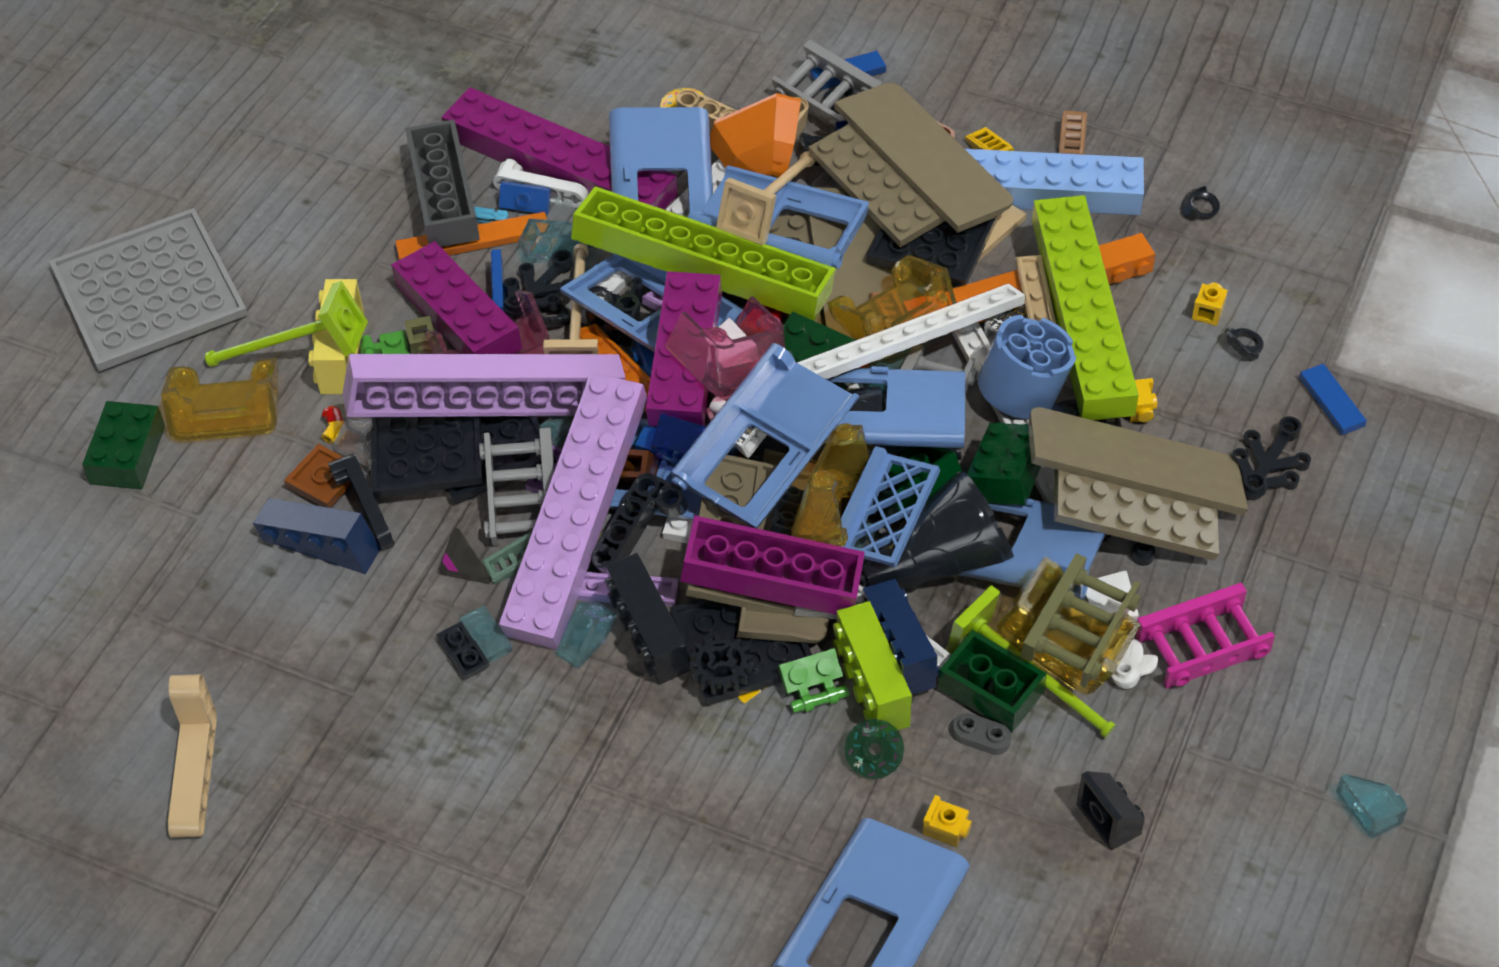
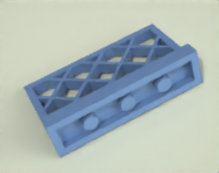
M875 446L832 536L831 545L864 551V559L896 567L940 473L939 467L887 453L886 449ZM892 464L903 466L905 472L891 479L888 475ZM922 471L929 473L927 480L915 485L912 476ZM909 478L913 487L897 494L893 485ZM891 487L894 496L879 502L877 499L879 492ZM916 493L918 497L916 503L904 509L900 500ZM898 502L901 511L886 518L882 509ZM880 511L883 520L867 526L866 520L868 516ZM905 517L907 521L905 527L893 533L889 524ZM886 526L890 535L875 542L871 533ZM866 535L869 536L872 544L862 549L854 547L858 539ZM894 542L896 547L891 557L880 554L879 548Z

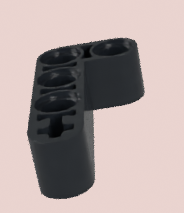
M643 473L635 479L591 554V560L599 573L607 574L606 566L630 556L656 511L672 518L680 517L687 511L688 502L681 489L677 485L651 473ZM654 486L650 493H644L647 487ZM678 498L676 503L672 505L667 504L670 499ZM641 510L637 516L629 517L632 511ZM626 533L624 539L616 541V537L619 534Z

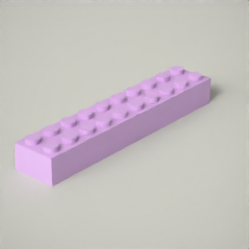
M349 354L343 387V399L347 417L575 416L590 372L623 380L626 377L619 354Z
M590 372L499 622V626L506 637L555 650L560 649L591 561V554L597 544L647 402V395L643 384Z

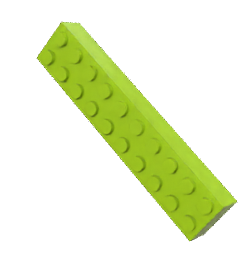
M596 186L573 213L571 239L666 272L721 275L722 291L768 306L777 311L791 314L793 311L814 321L832 293L836 271L834 267L766 244L760 245L714 226Z
M1082 195L1034 200L1032 225L1039 253L1043 258L1056 322L1073 340L1072 348L1076 360L1069 374L1079 415L1081 418L1089 420L1135 416L1139 394L1086 197Z

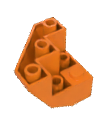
M776 93L715 120L710 131L711 149L725 167L729 165L778 178L789 167L795 144L801 99Z

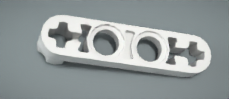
M507 159L501 163L493 179L494 186L499 190L502 181L525 184L524 182L533 186L552 188L557 193L551 191L550 202L578 208L589 194L588 190L581 184L524 172L522 166L512 159Z

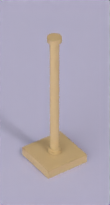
M809 151L804 152L800 156V160L764 190L728 178L724 184L716 228L764 245L768 240L777 197L775 193L803 169L811 167L816 160L809 154Z
M577 244L573 248L575 256L574 279L585 273V260L589 254V248L585 244ZM573 300L569 339L544 340V354H599L598 339H580L582 306Z

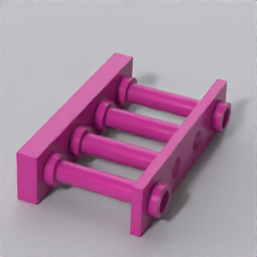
M1242 582L1137 618L1136 638L1140 643L1147 640L1154 641L1169 667L1166 670L1164 679L1166 689L1173 686H1183L1195 678L1252 658H1262L1271 652L1275 638L1273 632L1259 636L1242 610L1247 593ZM1225 613L1232 614L1247 640L1232 645L1216 616ZM1199 622L1206 623L1221 650L1206 654L1190 626ZM1173 631L1180 632L1195 659L1180 664L1164 635Z

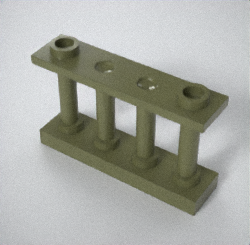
M1076 553L1026 637L1021 657L1030 662L1033 661L1037 653L1042 654L1044 652L1083 671L1080 686L1086 688L1091 679L1096 680L1103 667V664L1100 663L1128 612H1135L1142 596L1138 595L1140 583L1134 581L1127 593L1089 575L1088 571L1085 570L1087 558ZM1076 585L1080 587L1082 585L1087 586L1122 603L1116 615L1075 597L1073 590ZM1071 607L1109 625L1103 638L1062 619V615H1060L1062 609ZM1057 629L1096 648L1088 661L1049 642V638H1047L1050 630L1055 632Z

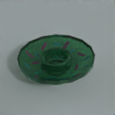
M879 719L865 720L854 726L847 736L844 748L846 759L851 768L861 776L871 779L887 777L896 771L903 760L905 750L903 738L897 728L887 721ZM873 743H877L881 747V751L877 755H873L870 752V746Z

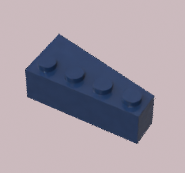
M269 498L253 522L260 538L267 543L275 544L365 575L381 550L362 514L357 512Z
M896 579L862 588V603L870 601L911 694L936 688V675H939L938 656L921 627L915 612L910 607L904 588L901 589Z

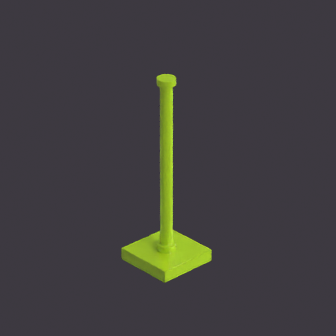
M339 281L332 283L318 315L321 320L217 352L213 350L205 353V360L210 367L217 366L221 361L326 329L346 357L349 354H355L368 321L343 282Z
M992 585L954 621L946 648L951 654L954 653L973 629L1022 658V652L988 626L992 621L1000 592ZM1024 659L1025 661H1027V662L1031 663L1032 665L1036 666L1037 668L1041 669V668H1040L1038 665H1036L1033 661L1030 662V661ZM1047 673L1045 687L1100 730L1102 737L1107 738L1116 727V724L1112 721L1107 722Z

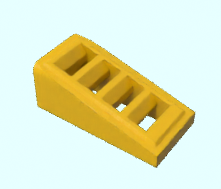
M986 127L965 136V140L973 149L1014 151V148L1008 142Z

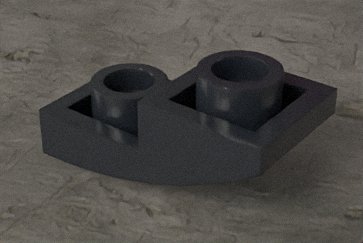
M794 486L789 487L773 508L770 532L798 537L806 491Z
M462 621L436 634V638L444 652L464 679L490 666L477 641H473Z

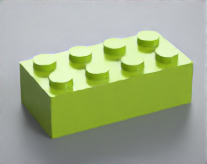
M870 601L837 610V623L833 624L836 639L833 640V646L837 656L843 657L845 662L843 663V669L848 680L852 679L855 685L853 686V692L857 703L862 702L865 708L863 710L865 722H869V727L875 726L874 732L877 737L883 735V731L887 734L891 733V730L894 732L910 727L912 694ZM883 725H887V726H888V727H885V728H881V729H880V726H883Z

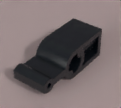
M633 278L630 292L619 296L614 307L636 321H641L642 278ZM606 323L607 335L616 344L630 347L633 339L609 323Z

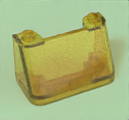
M908 255L894 265L892 269L894 285L856 308L853 300L844 295L827 302L832 318L854 339L859 340L957 302L947 268Z
M277 358L261 359L254 363L251 374L252 380L200 384L197 372L190 367H170L161 392L169 434L178 441H193L258 435L273 431L278 419L279 369Z
M840 424L831 433L807 481L791 529L792 536L836 546H845L848 534L846 528L842 527L837 503L840 497L852 496L869 460L862 425Z
M1046 556L1038 563L996 626L998 634L1021 652L1026 637L1064 574L1061 567ZM1071 607L1068 609L1063 608L1060 613L1062 619L1103 638L1109 625ZM1127 614L1100 662L1103 664L1098 678L1096 680L1091 679L1086 688L1080 686L1083 671L1044 652L1042 654L1037 653L1033 660L1074 690L1083 694H1092L1114 674L1141 624ZM1057 629L1055 632L1050 630L1047 635L1049 642L1088 661L1096 648Z

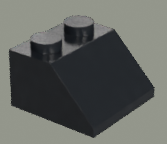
M1091 771L1082 773L1076 805L1109 849L1112 851L1140 836L1145 817L1141 808L1136 804L1133 805L1127 797L1124 786L1119 781L1116 782L1110 773Z

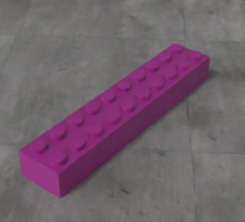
M471 87L441 117L442 121L455 120L459 143L464 147L501 163L507 159L515 160L517 164L522 166L524 172L581 184L588 190V193L595 186L612 192L610 146ZM639 171L637 173L638 201L666 210L678 196L676 174L669 171Z

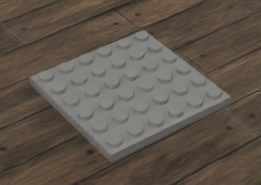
M195 208L49 261L98 371L248 315L246 307Z

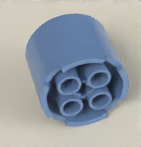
M1016 315L1006 319L1001 324L978 375V386L982 395L999 411L1017 418L1029 419L1031 410L1036 407L1051 410L1076 360L1072 348L1073 340L1060 326L1045 318L1038 321L1026 319L1023 315Z

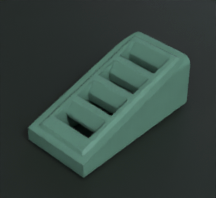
M530 532L482 560L494 584L517 575L531 537ZM521 554L522 558L517 560L516 555ZM510 558L512 564L507 566L505 560ZM499 563L503 570L498 572L494 564Z

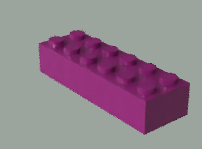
M435 241L391 264L396 287L425 317L430 316L432 325L459 354H514L523 349L518 326Z
M667 271L646 404L649 426L703 430L722 299L721 275Z
M694 515L680 582L837 615V610L854 606L856 603L865 552Z

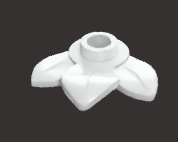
M1128 639L1118 646L1117 651L1107 650L1100 663L1103 664L1102 669L1111 673V678L1118 687L1129 689L1138 683L1141 676L1150 674L1155 670L1158 664V656L1144 655L1142 644L1136 639Z

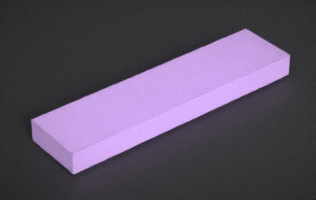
M586 572L577 600L610 602L607 595L609 591L604 579L608 578V575L605 573ZM650 576L665 605L675 606L677 603L679 578Z

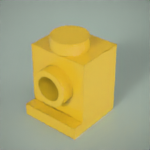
M1215 282L1210 284L1202 283L1195 300L1192 319L1217 326L1226 302L1228 290L1223 289L1220 284ZM1201 307L1213 310L1215 313L1203 311Z
M1153 378L1137 379L1135 383L1139 397L1135 416H1129L1130 423L1151 421L1154 418L1153 409H1157V397L1155 393H1152Z
M935 795L924 818L923 835L957 847L961 837L967 838L971 829L972 821L968 820L969 810L940 800L941 797Z

